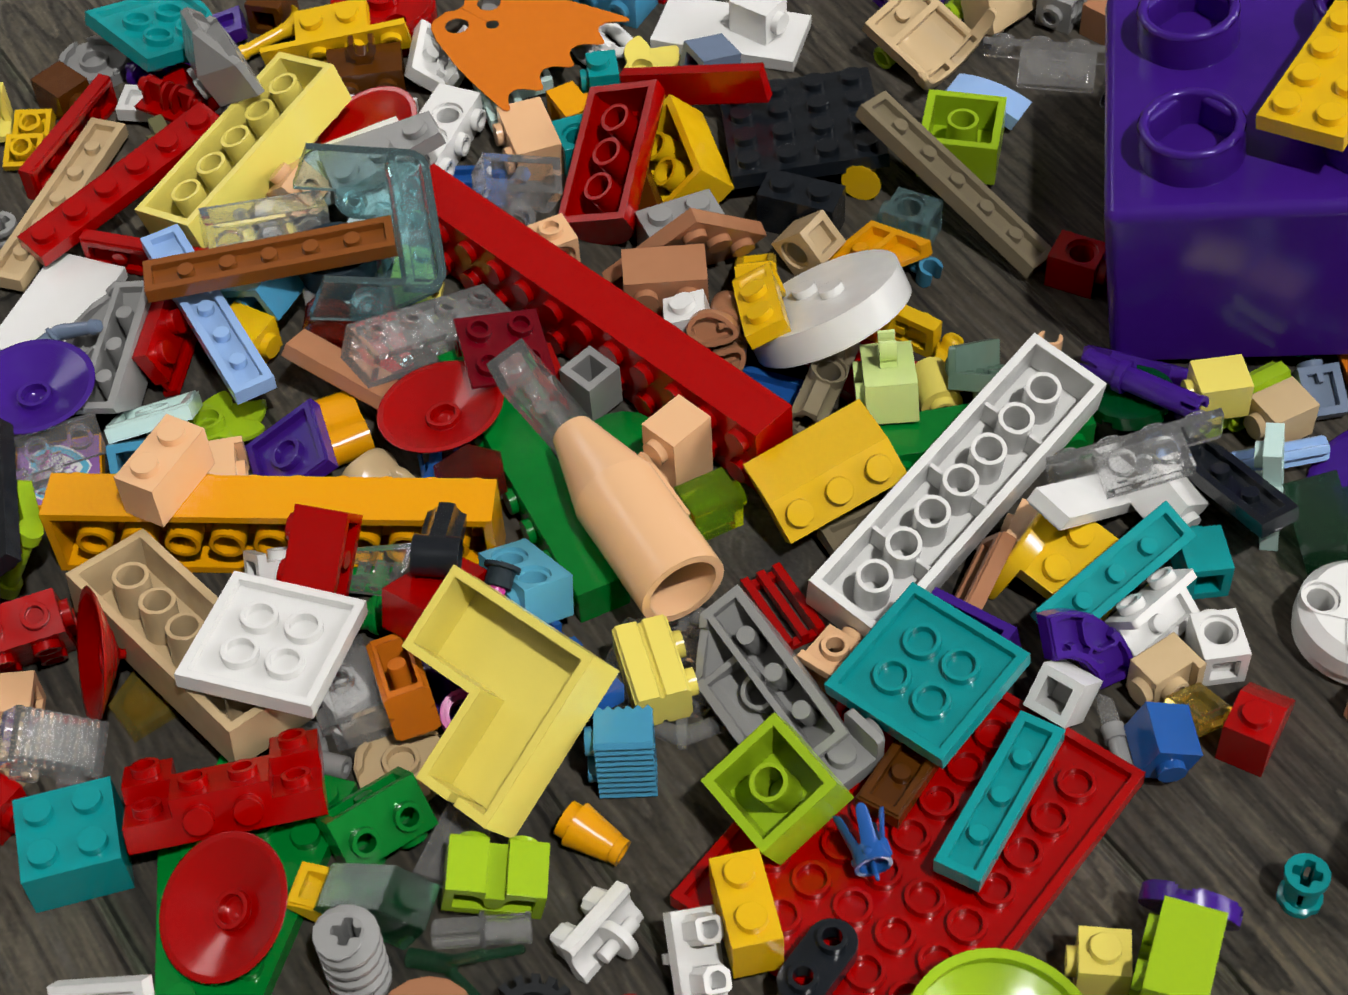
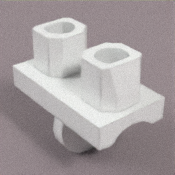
M618 880L609 890L593 886L582 898L581 909L585 915L582 921L577 926L569 922H561L550 934V941L557 954L567 961L575 978L585 984H588L605 963L608 964L616 954L629 960L639 951L638 943L632 935L640 927L639 923L644 917L631 900L629 886Z
M705 905L663 913L668 953L661 954L663 965H670L674 995H728V992L732 989L730 969L726 968L723 963L720 941L725 934L722 917L716 914L715 905Z

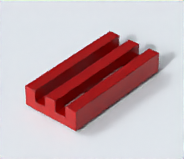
M780 562L773 564L772 571L768 573L764 569L756 572V578L750 580L748 576L740 580V587L776 628L792 650L814 641L825 629L826 626L815 610L806 603L805 596ZM774 583L778 584L810 630L805 628ZM759 590H765L783 619L787 621L797 636L790 637L759 593Z

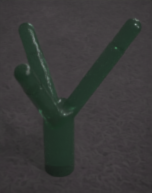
M519 944L450 954L410 947L406 953L405 965L407 968L446 974L454 983L464 988L468 995H482L458 971L459 965L522 955L525 953L526 948L524 945Z

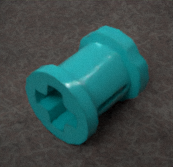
M1296 854L1288 859L1284 867V879L1277 888L1276 900L1286 914L1294 918L1305 919L1310 915L1317 914L1322 907L1323 893L1328 889L1331 882V871L1328 864L1314 854ZM1306 867L1311 868L1308 877L1303 876ZM1299 895L1304 896L1301 905L1296 904Z

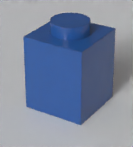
M1145 702L1124 725L1133 764L1146 772L1145 778H1156L1161 782L1178 781L1184 778L1187 772L1203 756L1189 704Z

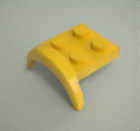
M1038 512L1012 548L988 599H995L1015 576L1044 598L1049 599L1119 539L1097 522L1058 530ZM1113 608L1100 618L1103 622L1107 619Z

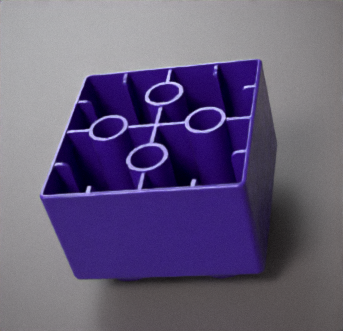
M1335 0L1107 1L1105 7L1104 232L1111 350L1133 354L1134 356L1150 360L1207 359L1242 354L1243 357L1348 354V145L1343 152L1256 129V114Z

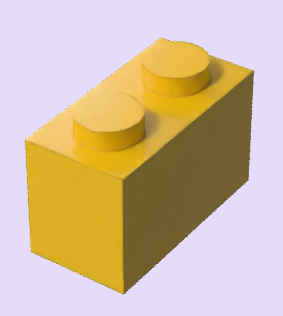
M759 848L708 858L710 890L716 913L722 917L725 934L723 940L733 979L780 969L784 964V936Z

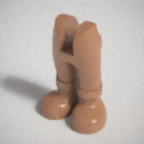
M730 290L720 291L713 297L710 304L711 309L699 310L692 315L688 321L686 333L705 347L718 346L711 351L743 372L747 358L748 343L743 332L734 291Z

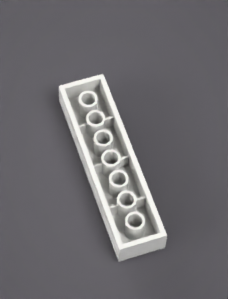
M1034 332L808 580L806 603L840 630L845 626H849L865 637L912 582L932 593L935 587L940 589L982 539L986 537L1098 410L1107 383Z

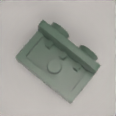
M990 338L950 346L945 363V370L948 376V390L973 391V398H975L1005 365L1000 364V340Z

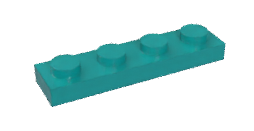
M1164 501L1035 609L1030 616L1038 624L1036 613L1055 608H1068L1093 614L1100 619L1197 535L1167 501Z
M1020 710L933 861V871L977 892L980 891L1065 738V729Z

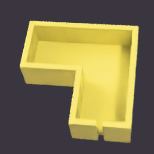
M453 564L402 644V647L469 694L415 778L445 800L454 803L453 806L484 829L511 838L517 835L618 675L619 670L493 587Z

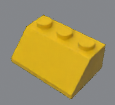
M669 94L664 99L649 162V167L662 201L664 203L709 188L719 204L734 189V185L703 112Z
M860 399L855 400L742 464L785 542L790 544L896 485L907 473L890 440Z

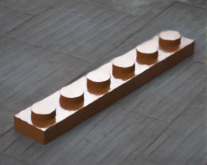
M391 215L142 261L144 291L148 302L151 303L398 256Z

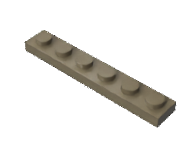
M887 91L881 92L860 105L855 116L1026 279L1047 264V257L1052 247Z

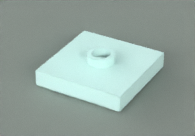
M193 390L140 406L133 410L118 413L104 429L108 443L112 444L145 433L148 436L166 414L184 421L192 420L203 406L199 391Z

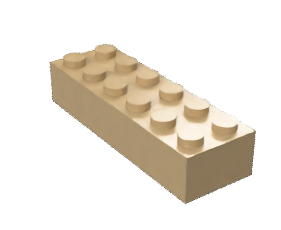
M143 528L65 573L75 611L78 613L79 598L83 587L89 586L98 598L108 624L115 635L118 647L126 649L127 656L124 659L229 762L256 757L269 748V738L276 737L287 729L300 728L312 720L176 686L174 673L218 597Z

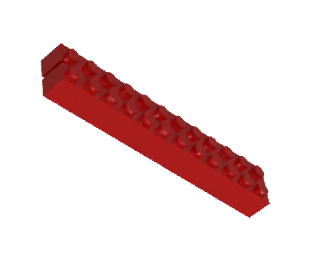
M433 163L398 188L402 206L400 207V213L405 220L407 231L406 242L411 250H431L433 263L436 267L440 268V272L445 275L450 274L460 281L470 293H477L488 301L498 313L536 308L546 343L551 342L555 353H561L572 360L589 345L620 367L622 395L634 404L641 414L647 417L652 416L679 394L710 415L713 461L726 469L734 480L739 483H745L757 491L742 464L793 436L792 405L436 164Z

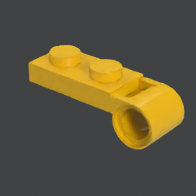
M771 262L732 280L744 335L752 350L792 331L783 302L786 291Z

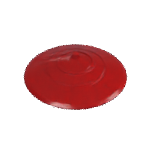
M379 86L359 92L351 97V101L343 108L339 116L320 134L314 147L394 116L399 121L417 115L415 100L406 90L395 86Z
M455 360L432 363L406 374L388 389L377 409V425L382 436L389 443L400 449L417 453L450 450L472 441L492 425L502 409L504 390L502 386L472 390L464 361Z
M86 585L81 591L78 604L77 662L86 716L89 723L96 727L104 714L112 684L117 674L119 660L126 658L127 652L126 649L118 647L115 635L108 624L98 598L93 590Z
M226 831L212 835L199 842L177 864L166 884L161 899L159 931L168 959L182 975L204 984L228 982L247 973L268 953L282 927L288 899L286 874L275 850L265 840L252 833Z

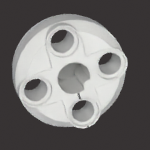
M1342 560L1319 567L1304 580L1293 605L1291 630L1294 641L1304 658L1322 674L1348 685V560Z

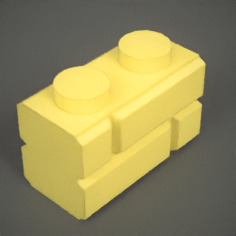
M663 614L642 619L640 623L633 621L614 626L613 630H611L614 653L632 709L637 705L642 709L647 704L652 707L654 726L662 724L664 720L671 722L690 717L693 713L692 696L699 695V687L693 667L684 669L681 658L687 656L681 631H671L667 616Z

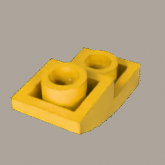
M53 109L15 110L12 134H6L2 164L4 171L18 170L54 128L56 115Z

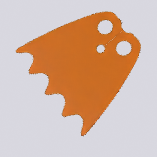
M464 0V5L459 9L445 12L432 22L431 30L437 43L455 66L498 107L504 111H509L508 98L512 91L518 89L543 90L540 74L544 69L549 67H573L574 62L570 56V51L574 47L604 44V40L598 30L600 26L610 22H627L629 18L569 0H500V5L492 10L480 9L477 5L479 0ZM454 19H463L469 24L468 28L460 33L448 32L445 26ZM489 21H497L499 23L496 28H488L486 24Z

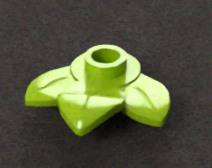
M221 391L205 400L196 416L189 420V422L203 427L208 441L242 435L243 442L258 437L265 431V426L261 421L265 417L267 403L265 399L237 405V403H233L228 392Z

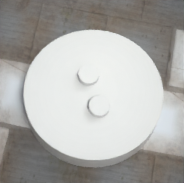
M883 249L850 253L819 264L783 283L786 291L783 302L792 331L754 349L753 352L758 362L765 367H796L839 353L881 329L905 307L912 292L911 285L896 254Z

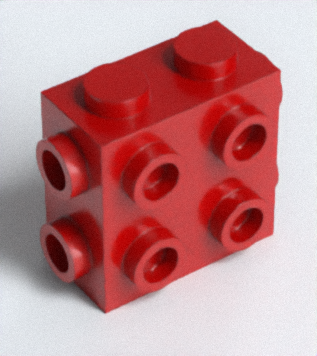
M49 588L0 604V673L23 671L22 667L41 662L42 666L53 665L68 659V652L77 650V643L74 637L77 636V614L75 609L71 608L67 598L60 600L53 588Z

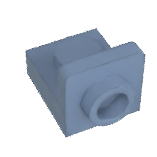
M1312 359L1296 365L1297 369L1291 373V376L1320 404L1316 420L1342 417L1348 414V398L1339 362L1323 364L1322 359Z

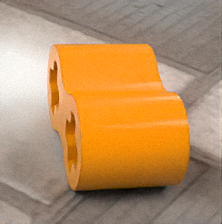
M340 391L313 400L320 405L338 466L350 463L363 453L375 448L370 430L359 410L355 397Z

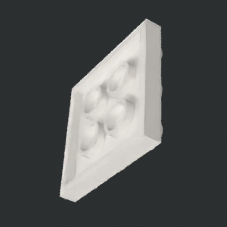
M234 571L174 673L176 686L313 719L368 614L366 600Z

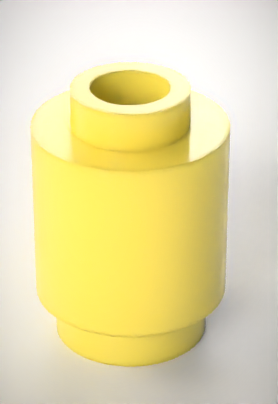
M927 357L915 364L921 411L963 404L959 390H948V376L945 370V363L941 358Z

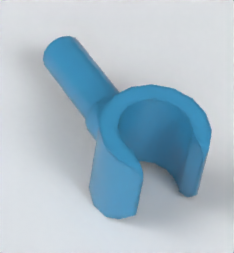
M931 256L906 266L916 273L915 281L922 288L931 285L932 276L937 279L940 278L943 269L941 261Z

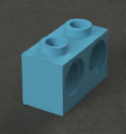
M524 538L478 552L479 566L486 568L484 561L491 559L510 563L521 568L520 575H515L511 591L505 593L506 597L547 624L574 615L573 575L528 539Z

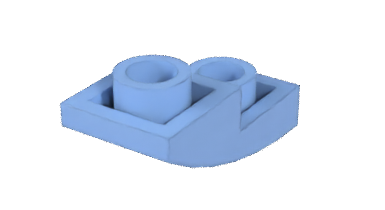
M959 73L946 89V91L1007 97L1004 126L1009 130L1013 129L1032 103L1023 95L1002 84L969 74Z

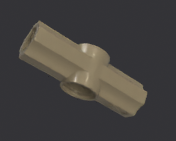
M860 342L839 353L810 364L804 382L792 405L794 435L831 414L851 370L852 361H855L859 352Z

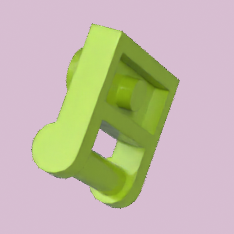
M17 480L20 546L22 550L21 561L13 570L6 572L0 577V598L6 600H13L20 594L23 586V571L32 549L39 545L44 534L32 481Z

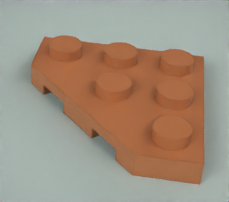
M689 208L636 248L704 243L706 264L709 266L734 257L747 255L754 250V244L766 237L767 234L760 221ZM621 258L604 270L602 275L616 287L624 289Z

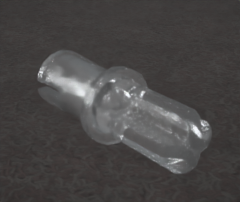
M480 910L479 916L435 919L432 921L430 928L432 946L437 950L481 946V951L483 952L488 950V946L533 944L531 911L486 915L485 910Z

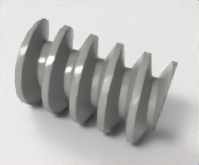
M354 904L338 905L325 911L318 917L313 927L312 941L331 994L386 995L392 983V968L375 916L366 908Z

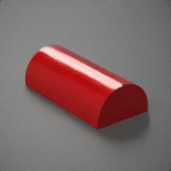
M657 79L589 88L558 214H563L580 240L601 245H616L624 243L632 237L636 221L635 211L639 209L665 99V90Z

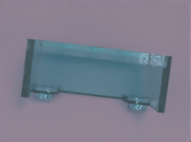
M305 143L293 179V189L334 191L337 208L341 213L350 218L371 219L391 215L398 256L375 260L378 277L323 275L310 310V320L377 322L437 293L445 280L447 271L431 172L426 158L410 149Z

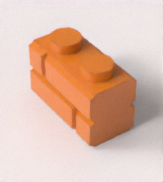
M391 634L369 641L370 643L366 645V649L395 739L404 741L437 730L442 723L421 660L402 647L406 639L396 634Z

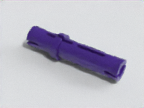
M1092 347L1088 348L1082 355L1081 359L1089 363L1088 365L1084 363L1079 364L1111 385L1112 391L1119 394L1128 392L1184 416L1195 423H1198L1206 413V411L1199 409L1200 405L1208 407L1209 397L1197 394L1138 369L1137 364L1131 360L1124 359L1120 361L1098 352Z

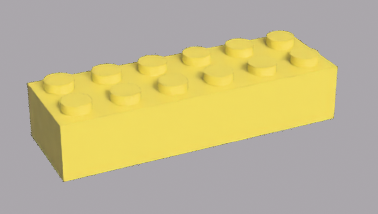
M278 52L256 76L265 91L259 96L232 103L134 209L149 233H155L178 223L192 246L206 249L221 247L234 231L246 221L257 205L267 197L266 193L273 185L269 179L274 171L283 162L289 165L298 160L351 101L352 98L335 66L323 61Z

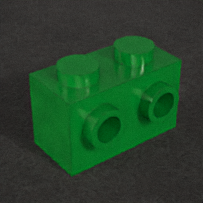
M399 766L328 808V815L314 817L339 866L345 871H349L353 876L357 873L365 875L377 870L386 862L385 856L400 847L408 849L418 845L427 838V831L439 824L413 773Z

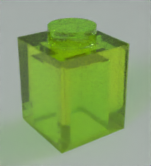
M722 467L674 487L676 494L691 513L689 515L690 519L706 541L744 525L743 506L747 504L745 492L737 480L731 481Z

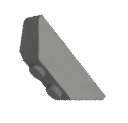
M188 7L180 11L185 56L191 65L186 71L193 79L192 82L206 100L213 97L219 106L222 107L259 96L265 91L239 47L216 17L209 15L206 18L201 12Z
M144 280L113 282L106 289L107 294L93 302L74 321L84 322L89 319H97L103 324V330L95 335L88 334L65 341L83 350L89 356L95 368V384L92 393L85 404L75 413L76 415L116 414L136 409L142 405L149 377L135 363L132 356L151 305L144 291Z
M738 584L700 613V635L695 671L699 691L738 745L774 712L796 730L819 758L823 757L851 735L834 705L780 633Z

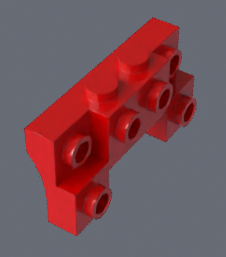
M291 728L282 731L276 737L269 738V755L241 759L200 769H191L176 773L173 757L162 760L148 757L134 762L131 766L124 767L121 792L125 803L122 832L128 855L197 842L221 832H245L328 815L323 751L317 728L311 730Z

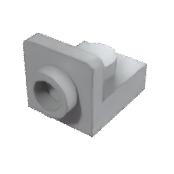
M851 708L844 714V724L851 735L820 758L848 791L873 772L884 756L885 737L879 725L871 718L865 719L854 708Z

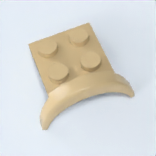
M889 0L864 23L862 31L909 73L922 89L929 90L940 85L966 61L990 30L998 12L995 8L990 7L971 30L939 0Z

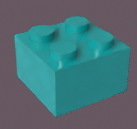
M111 776L12 800L20 883L36 913L135 888L131 855H128L122 832L124 806Z

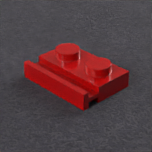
M172 299L151 302L132 356L135 363L155 385L161 384L163 386V395L165 397L180 394L198 340Z

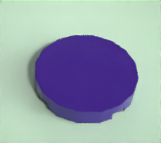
M1150 879L1142 882L1137 903L1146 909L1160 914L1164 896H1169L1229 913L1225 931H1239L1244 911L1234 900L1199 887L1198 889L1192 888V891L1180 889L1178 884L1168 880Z

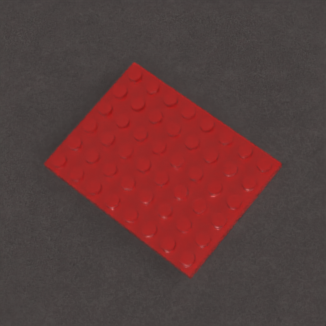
M1006 692L944 769L938 768L900 827L897 829L885 822V837L888 839L893 853L891 855L893 865L885 872L879 874V881H876L874 876L861 877L855 874L854 868L851 866V852L837 829L833 818L781 866L760 852L784 936V962L809 929L818 921L827 918H836L847 922L854 928L858 936L857 960L832 995H910L917 984L932 968L956 954L979 948H1002L1017 951L1143 785L1146 772L1071 728H1065V738L980 891L977 892L933 871V861L1020 710L1061 727L1024 706L1023 700ZM838 702L834 707L844 722V714L850 709ZM882 730L885 737V754L895 738ZM869 776L849 790L854 798L835 815L843 819L858 844L861 843L855 812V797ZM870 815L872 822L877 824L879 831V819ZM735 821L670 894V904L677 910L714 905L710 890L708 858L757 848ZM833 937L824 940V943L830 946L838 945L841 942ZM779 969L768 972L777 977ZM799 976L794 981L799 985H807L812 980L807 976Z

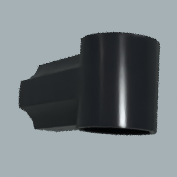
M439 502L436 508L427 511L421 534L414 533L412 537L409 561L410 575L445 578L453 564L459 568L462 567L463 539L467 528V514L461 512L455 503Z

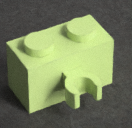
M895 329L878 330V343L859 344L860 361H852L856 400H861L878 424L920 421L918 379L911 340L896 341Z

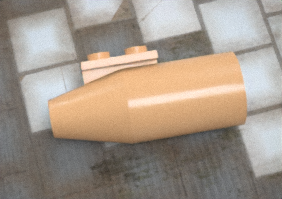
M577 416L567 420L555 432L553 443L576 517L645 618L663 614L667 616L668 622H671L701 607L721 584L724 576V566L690 519L689 515L691 513L645 452L636 454L589 417Z

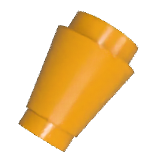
M577 801L571 802L561 815L554 830V835L562 839L561 844L563 846L604 862H609L614 866L620 863L631 843L629 839L624 837L620 831L589 803L581 805Z

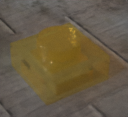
M1201 682L1167 695L1164 702L1189 704L1198 738L1223 727L1232 709L1229 704Z

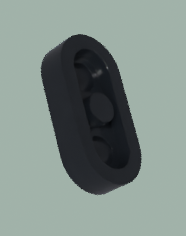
M827 918L815 923L779 969L777 974V995H832L857 960L858 936L854 928L847 922L836 918ZM833 937L841 942L838 945L830 946L824 943V940ZM799 976H807L812 981L807 985H799L794 980Z

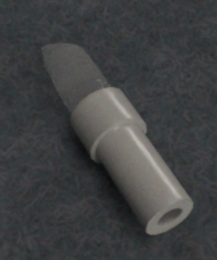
M1097 694L1095 700L1102 725L1100 730L1105 745L1108 746L1110 752L1134 765L1127 743L1124 723L1120 721L1114 700L1108 696Z

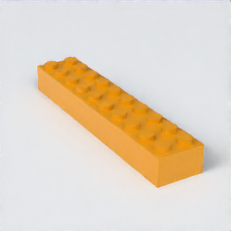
M51 473L39 511L40 520L59 566L63 571H70L143 528L191 573H233L234 571L245 573L243 551L255 550L266 553L267 557V549L288 545V539L285 537V525L290 513L294 512L295 503L363 515L354 567L375 566L376 562H380L381 559H386L389 563L409 562L412 537L414 533L421 534L427 511L436 508L439 502L455 503L461 512L467 514V528L463 539V558L479 565L478 552L505 545L506 539L497 479L477 477L464 479L436 477L394 478L389 476L316 477L302 475L260 476L253 474L241 476L206 474L168 523L162 527L126 513L113 478L116 474Z

